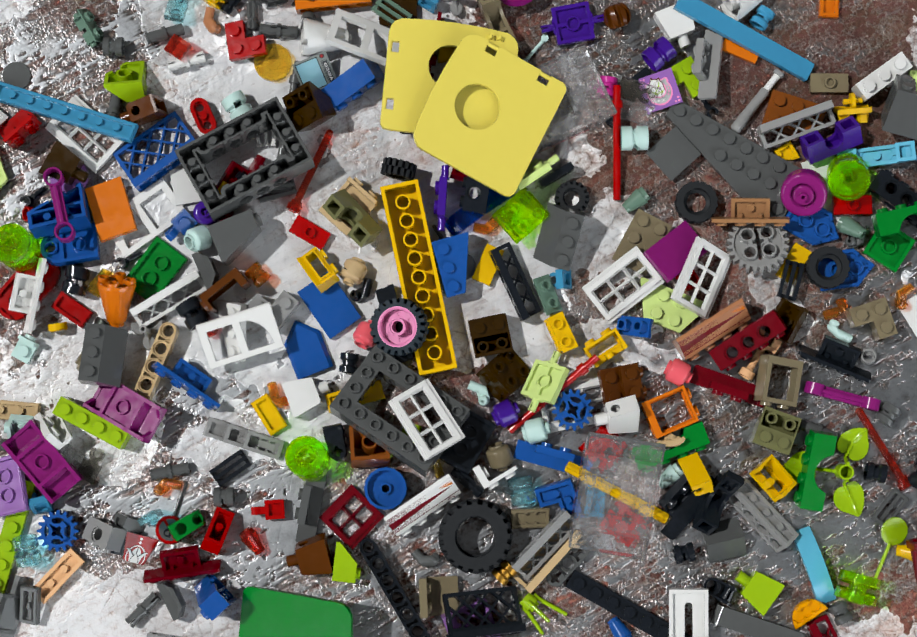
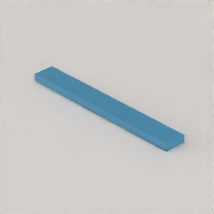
M677 0L673 8L804 82L808 79L814 67V63L700 0Z
M0 82V103L128 143L133 142L139 128L138 124Z

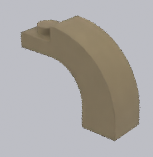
M477 0L487 28L508 33L517 41L504 15L500 0Z

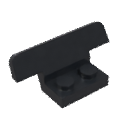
M684 474L658 502L660 507L672 517L660 531L671 540L676 539L694 519L703 495L695 496L694 492L698 490L692 491Z

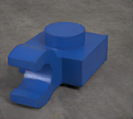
M184 208L170 220L173 226L164 233L165 237L171 242L179 232L185 235L186 231L193 228L198 222Z

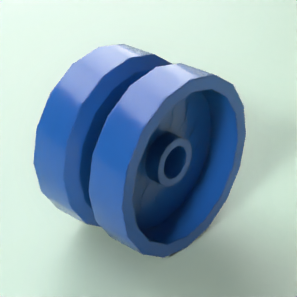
M391 467L378 468L371 472L364 486L365 497L369 503L382 510L393 509L400 505L406 497L408 489L403 474ZM388 485L389 491L384 492L382 486Z

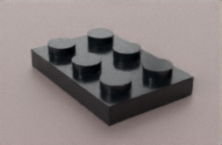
M470 410L469 417L460 428L465 438L444 450L439 459L468 476L496 425Z

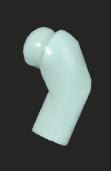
M831 319L829 324H827V330L837 339L850 343L853 336L838 328L840 325L839 321Z
M470 380L467 389L476 392L480 405H487L490 402L488 388Z

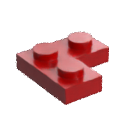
M243 20L225 24L229 60L231 62L268 55L264 34L247 37Z

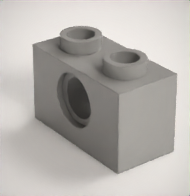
M89 516L82 538L89 541L88 545L96 548L100 547V551L111 554V551L120 552L128 530L105 519Z

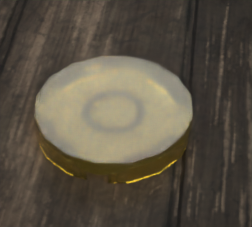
M275 43L266 44L268 55L255 57L254 67L258 75L264 80L270 82L280 81L290 73L292 58L282 45Z

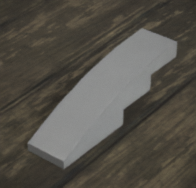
M208 417L202 434L279 460L284 445L282 440L212 417Z

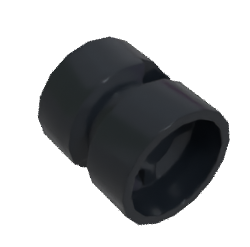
M66 265L64 274L66 280L62 283L61 292L86 296L88 286L85 282L89 281L91 270ZM74 280H78L76 285H74Z
M196 295L183 301L175 308L180 317L185 318L184 323L189 331L195 330L196 325L211 319L207 311L201 309L202 305L199 303L200 300Z

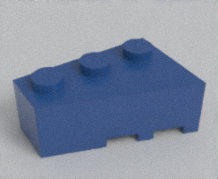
M363 58L321 90L330 97L335 111L338 110L340 112L348 106V103L359 99L365 92L384 81L385 74L376 62Z
M80 182L70 191L63 192L68 220L74 229L92 226L87 195ZM47 200L27 212L29 230L35 239L54 235L57 220L53 201L49 202ZM68 226L62 227L59 233L71 231V228Z
M469 232L432 242L447 298L466 293Z
M207 574L194 587L198 606L201 608L200 613L207 620L210 618L213 621L237 600L214 574Z

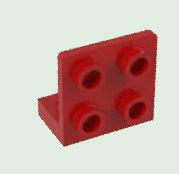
M21 109L0 128V135L4 138V143L13 149L18 148L25 143V138L30 134H35L40 129L39 126L42 123L32 112Z

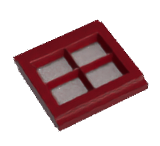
M351 484L319 518L353 550L381 521L384 515L371 505L367 498Z

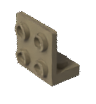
M457 576L419 577L420 618L441 616L445 613L442 595L458 592ZM448 598L449 606L456 610L459 601L455 598Z

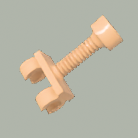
M760 328V333L764 335L765 331ZM774 339L770 347L767 346L762 350L757 349L749 365L742 367L738 374L752 381L755 376L753 369H755L756 364L760 360V356L763 355L764 351L774 355L782 341Z

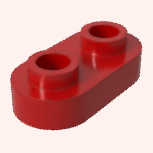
M195 98L190 104V111L199 131L206 134L217 128V122L208 102L203 98ZM202 105L204 109L200 112L197 111L198 106ZM206 123H211L209 129L205 128Z

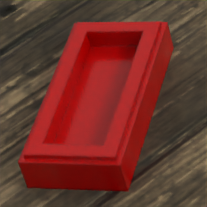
M60 292L50 306L82 329L94 314L65 292Z

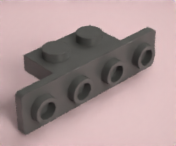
M309 466L306 484L303 488L299 489L298 499L301 500L300 508L296 507L294 517L298 519L296 542L316 536L328 472L327 468Z

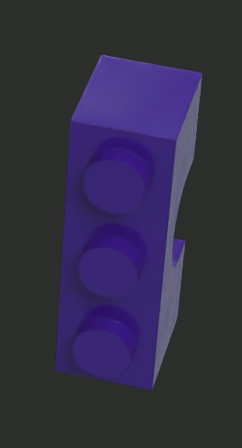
M853 116L835 122V131L828 138L824 139L817 130L799 137L802 154L810 165L863 143L861 126Z

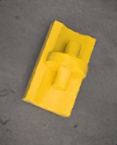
M849 93V99L842 100L843 105H849L833 107V112L837 115L838 121L849 117L850 114H856V121L858 123H867L869 113H872V107L868 104H858L863 102L862 97L856 98L855 93Z

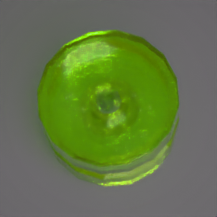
M844 153L831 160L827 167V183L829 190L835 197L841 200L852 201L860 198L867 192L871 177L867 163L862 157L853 153Z
M840 569L838 579L849 583V587L840 584L836 585L834 595L852 603L876 607L878 596L867 592V589L880 590L883 580Z

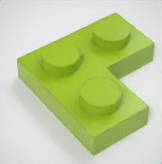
M689 56L670 68H672L677 86L683 83L693 99L698 96L699 80L692 73L691 66L694 60Z

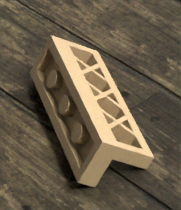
M567 521L561 526L562 528L565 525L569 529L572 527ZM575 530L558 550L552 554L550 559L545 561V564L538 569L539 571L532 575V579L527 584L518 577L520 575L519 572L513 578L531 594L582 535ZM554 533L548 540V543L558 542L559 533ZM541 547L534 556H544L545 547ZM528 561L521 569H522L523 571H525V570H531L532 568H526V567H527L530 563H531V566H532V561Z

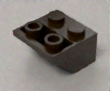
M311 81L306 82L282 97L297 132L310 131L337 115L330 97Z
M506 313L468 320L475 358L513 351Z

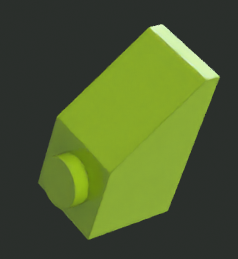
M337 541L332 581L356 583V579H360L361 568L358 567L357 560L343 542Z

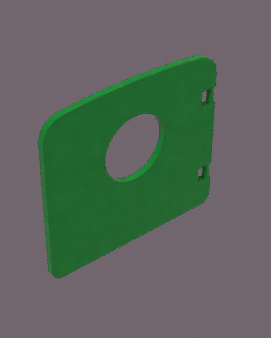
M249 586L243 590L239 637H353V615L350 608L341 602Z

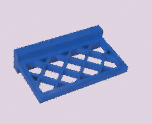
M173 111L133 139L132 143L126 144L113 153V156L129 177L133 186L139 192H142L181 164L174 150L195 140V138L176 111ZM173 118H176L178 121L177 129L167 128L168 122ZM156 130L163 131L161 140L152 139L153 132ZM166 132L176 133L174 142L165 141ZM179 133L187 134L190 138L185 143H177ZM139 142H147L145 151L136 150ZM151 142L160 144L158 153L149 152ZM164 144L173 145L171 153L162 154ZM125 152H130V162L122 161L119 156ZM135 153L144 154L143 164L133 163ZM148 155L157 156L155 164L146 165ZM132 167H142L141 173L134 178L131 174Z

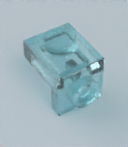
M169 0L164 13V19L183 23L188 9V0Z

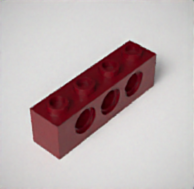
M774 308L711 349L709 354L721 371L724 369L729 371L737 366L736 361L741 358L745 361L753 355L752 351L755 349L762 350L769 345L768 341L772 338L777 340L786 334L784 331L788 327ZM762 326L769 327L770 335H762L760 328ZM747 336L752 337L754 345H745L744 338ZM735 347L738 355L735 357L730 356L728 348Z

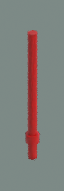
M613 85V100H611V108H613V200H621V108H623V100H621V85Z
M596 354L585 363H580L576 367L577 369L566 378L560 393L581 375L584 376L589 372V369L600 360ZM539 403L535 413L528 410L517 422L507 428L509 432L513 434L525 421L532 418L548 403Z

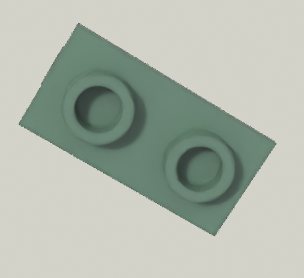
M77 9L78 12L73 15V21L80 32L85 29L87 30L82 36L87 45L93 49L98 46L97 42L103 41L104 33L97 26L94 15L88 9Z
M549 274L533 279V286H535L544 309L543 312L548 316L563 310Z

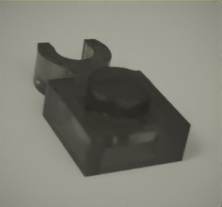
M622 77L620 82L621 98L631 102H635L636 98H639L640 102L648 104L649 99H645L643 94H651L652 90L650 88L640 89L641 83Z
M96 448L90 450V459L83 458L78 468L79 473L84 477L83 480L94 484L102 466L98 465V462L105 457L104 452H101L98 458L95 457Z

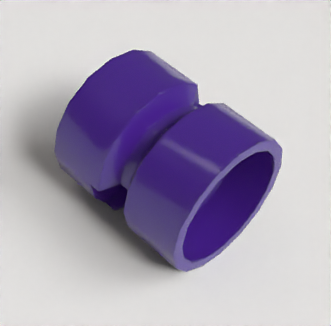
M661 36L653 43V47L649 46L641 53V56L645 63L654 72H657L665 65V61L669 62L676 57L677 52L672 44L665 37Z

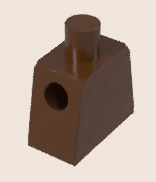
M149 94L126 104L127 111L120 114V119L136 123L140 126L163 119L169 114L164 99L154 94Z
M325 533L298 542L295 547L296 554L286 556L287 566L299 565L301 575L333 573L334 565Z

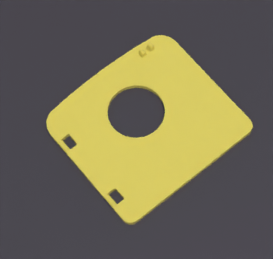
M401 18L394 21L388 34L380 115L381 127L389 131L413 134L425 103L436 83L429 72V60L437 50L444 47L457 48L464 37L476 34L518 57V43L515 38L505 32L455 22ZM393 42L399 43L398 52H392ZM488 46L485 49L486 52L493 56L497 52ZM470 85L458 93L455 99V112L465 126L480 130L494 124L499 114V104L496 96L488 88L481 85ZM387 99L394 100L393 110L386 109Z
M476 34L468 35L461 40L436 81L413 132L414 142L419 149L499 194L510 197L516 192L566 93V86L558 79L547 75L542 70L507 50L496 46L484 37ZM487 46L497 51L495 56L485 51ZM538 76L548 80L547 85L537 81ZM470 85H481L493 92L499 104V114L493 125L477 130L465 126L459 120L455 112V99L463 88Z

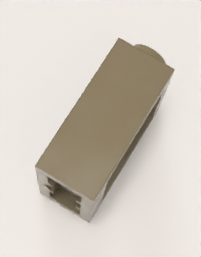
M761 355L753 400L760 401L762 406L771 407L772 404H776L778 409L789 410V407H797L804 362L773 355ZM772 365L791 368L786 400L767 397Z

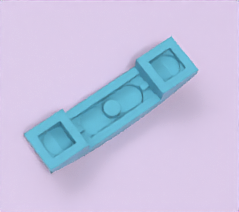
M915 141L898 142L891 145L861 149H847L837 154L838 169L868 168L917 160Z
M810 526L796 530L799 535L794 540V543L802 558L815 599L823 603L835 600L836 595L829 572Z

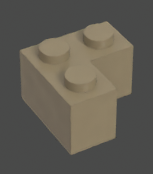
M886 297L844 311L850 329L869 323L875 341L898 334Z

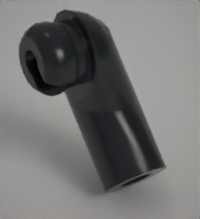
M364 278L362 288L352 290L349 295L354 302H360L368 298L374 280Z

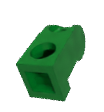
M197 509L167 525V528L173 539L179 541L204 525L206 520L200 510Z

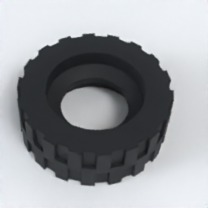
M691 181L682 186L676 194L674 201L678 216L683 221L689 222V224L706 222L715 214L718 207V197L715 190L712 189V186L707 185L706 182ZM698 193L705 198L706 204L703 210L694 212L688 208L687 199L691 194Z
M824 246L816 249L808 256V260L805 263L807 278L816 287H821L822 289H831L839 286L848 277V272L850 271V262L847 259V255L841 249H837L834 246ZM824 258L832 259L837 265L836 273L831 277L822 276L818 270V264Z

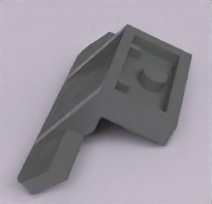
M15 575L10 593L0 592V637L15 636L19 623L20 586L22 584L30 586V580L25 577Z

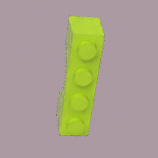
M65 396L60 397L52 414L118 449H125L132 436Z

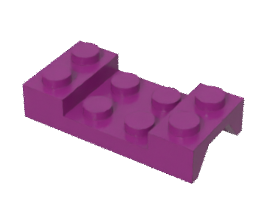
M122 382L120 388L99 386L93 398L82 405L138 440L148 444L168 410L125 386Z
M35 419L29 420L23 428L1 444L50 504L56 502L84 478L73 464L69 463L61 452L44 438Z

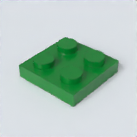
M902 231L895 235L876 239L874 232L862 254L889 271L896 273L916 240Z

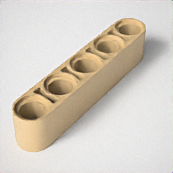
M165 322L160 326L134 391L149 400L153 399L161 379L159 375L151 371L150 366L156 361L166 367L179 336L177 325ZM168 326H172L174 329L171 336H166L165 329ZM160 344H165L166 346L164 354L158 353L157 349ZM147 379L152 383L149 390H145L143 387V382Z

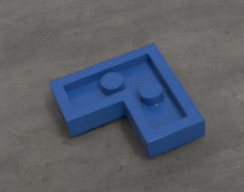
M572 478L534 489L540 508L559 503L561 510L564 508L570 515H572L573 508H575L574 518L583 515L578 495H575L576 489Z

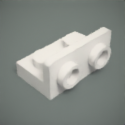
M40 412L34 416L44 438L57 450H60L73 439L70 430L62 418L57 417L53 421L49 416L44 417Z

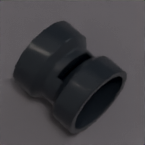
M341 352L340 359L343 364L339 366V372L354 373L358 368L356 364L359 361L360 354Z
M867 461L864 468V480L871 481L874 479L879 483H885L888 466L886 464L875 466L874 462Z
M692 542L685 543L683 546L679 544L672 546L676 564H682L687 560L689 562L696 561Z

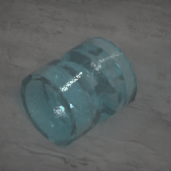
M531 475L507 479L508 488L513 492L510 495L512 506L536 502L535 493L531 490L533 486Z
M24 534L12 539L13 549L17 552L15 555L17 567H30L42 562L40 550L37 549L39 546L37 534Z

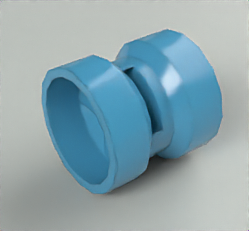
M759 5L756 15L751 17L749 23L756 29L765 31L768 27V22L772 21L775 13L768 7Z

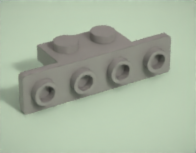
M710 29L705 30L704 38H697L696 46L693 49L695 58L691 70L699 80V100L716 99L718 92L724 37Z

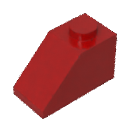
M218 506L216 507L200 549L216 555L219 554L235 513Z

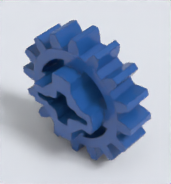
M569 389L567 395L562 391L563 397L560 398L558 396V403L553 405L556 407V410L551 411V413L557 415L554 421L560 420L558 426L566 425L565 430H568L570 426H572L573 431H576V426L582 429L583 422L586 424L590 423L587 417H593L589 410L594 408L588 405L591 399L585 400L586 393L579 395L580 390H577L574 394L572 389ZM570 397H576L580 399L581 402H572ZM564 401V411L560 412V405ZM569 404L572 407H577L575 415L567 412L570 409ZM585 407V414L581 419L580 412ZM564 418H573L575 423L566 422Z
M57 510L56 515L54 511H50L49 516H43L44 522H38L42 526L41 529L37 530V532L41 533L38 540L43 539L42 546L49 545V551L53 550L54 547L56 552H60L61 547L66 551L68 550L67 545L74 546L72 540L79 539L75 535L80 532L75 527L79 522H73L75 516L68 517V511L62 514L61 510ZM54 518H62L64 520L58 523ZM69 526H70V529H71L70 535L68 534V527H69ZM47 527L49 528V534H48V535H47V532H46ZM61 527V534H56V528ZM56 539H59L61 542L63 541L64 543H62V544H57V543H54L53 541H55Z

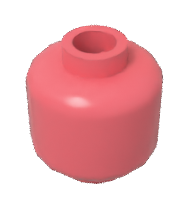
M368 320V322L361 321L353 333L354 343L365 350L376 345L372 340L374 339L373 336L370 334L372 331L370 328L372 320Z
M675 358L673 361L670 360L663 372L666 374L665 379L678 387L684 383L688 384L693 376V373L690 372L691 365L679 358Z

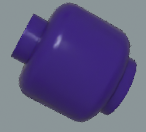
M202 201L196 204L193 215L199 224L210 226L218 221V219L213 221L209 213L207 214L208 211Z
M506 399L493 406L491 415L497 426L500 425L505 428L518 421L520 409L516 402L512 403Z

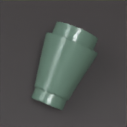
M641 186L633 191L622 206L630 213L647 204V201L651 198Z
M845 215L840 218L836 226L840 233L862 239L867 232V229L852 217Z

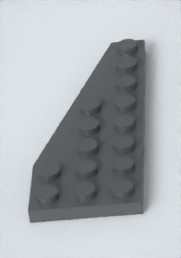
M683 102L670 107L666 114L669 121L674 126H677L701 152V156L730 185L734 192L741 198H770V217L785 216L787 209L784 207L780 196L782 183L787 175L800 169L799 167L767 149L764 150L760 145Z

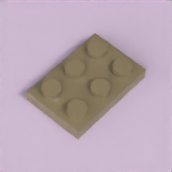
M638 208L612 260L617 261L636 245L644 253L666 236L672 226ZM637 258L626 267L637 272L644 266ZM645 270L640 275L646 277L648 271Z

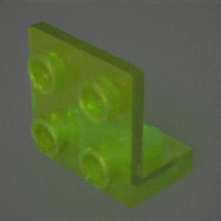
M525 187L519 190L504 206L491 216L512 240L518 244L550 214Z

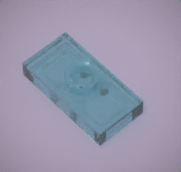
M161 509L152 510L137 521L140 526L148 525L150 527L159 522L158 518L164 514Z

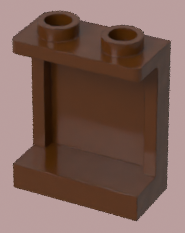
M235 267L199 296L202 300L199 303L209 313L213 312L216 314L218 310L213 305V302L236 283H239L245 290L252 285L242 272Z

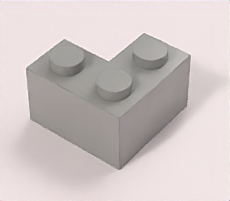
M285 290L271 304L279 331L301 304ZM256 293L248 303L247 309L268 303V301Z

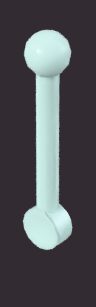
M543 34L540 42L522 60L528 62L539 47L548 41V35Z

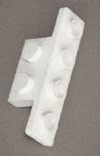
M47 258L38 259L35 276L18 272L15 275L8 310L27 314L23 333L31 334L36 327V319L34 318L40 308L39 295L44 290V282L42 281L44 274L48 271Z

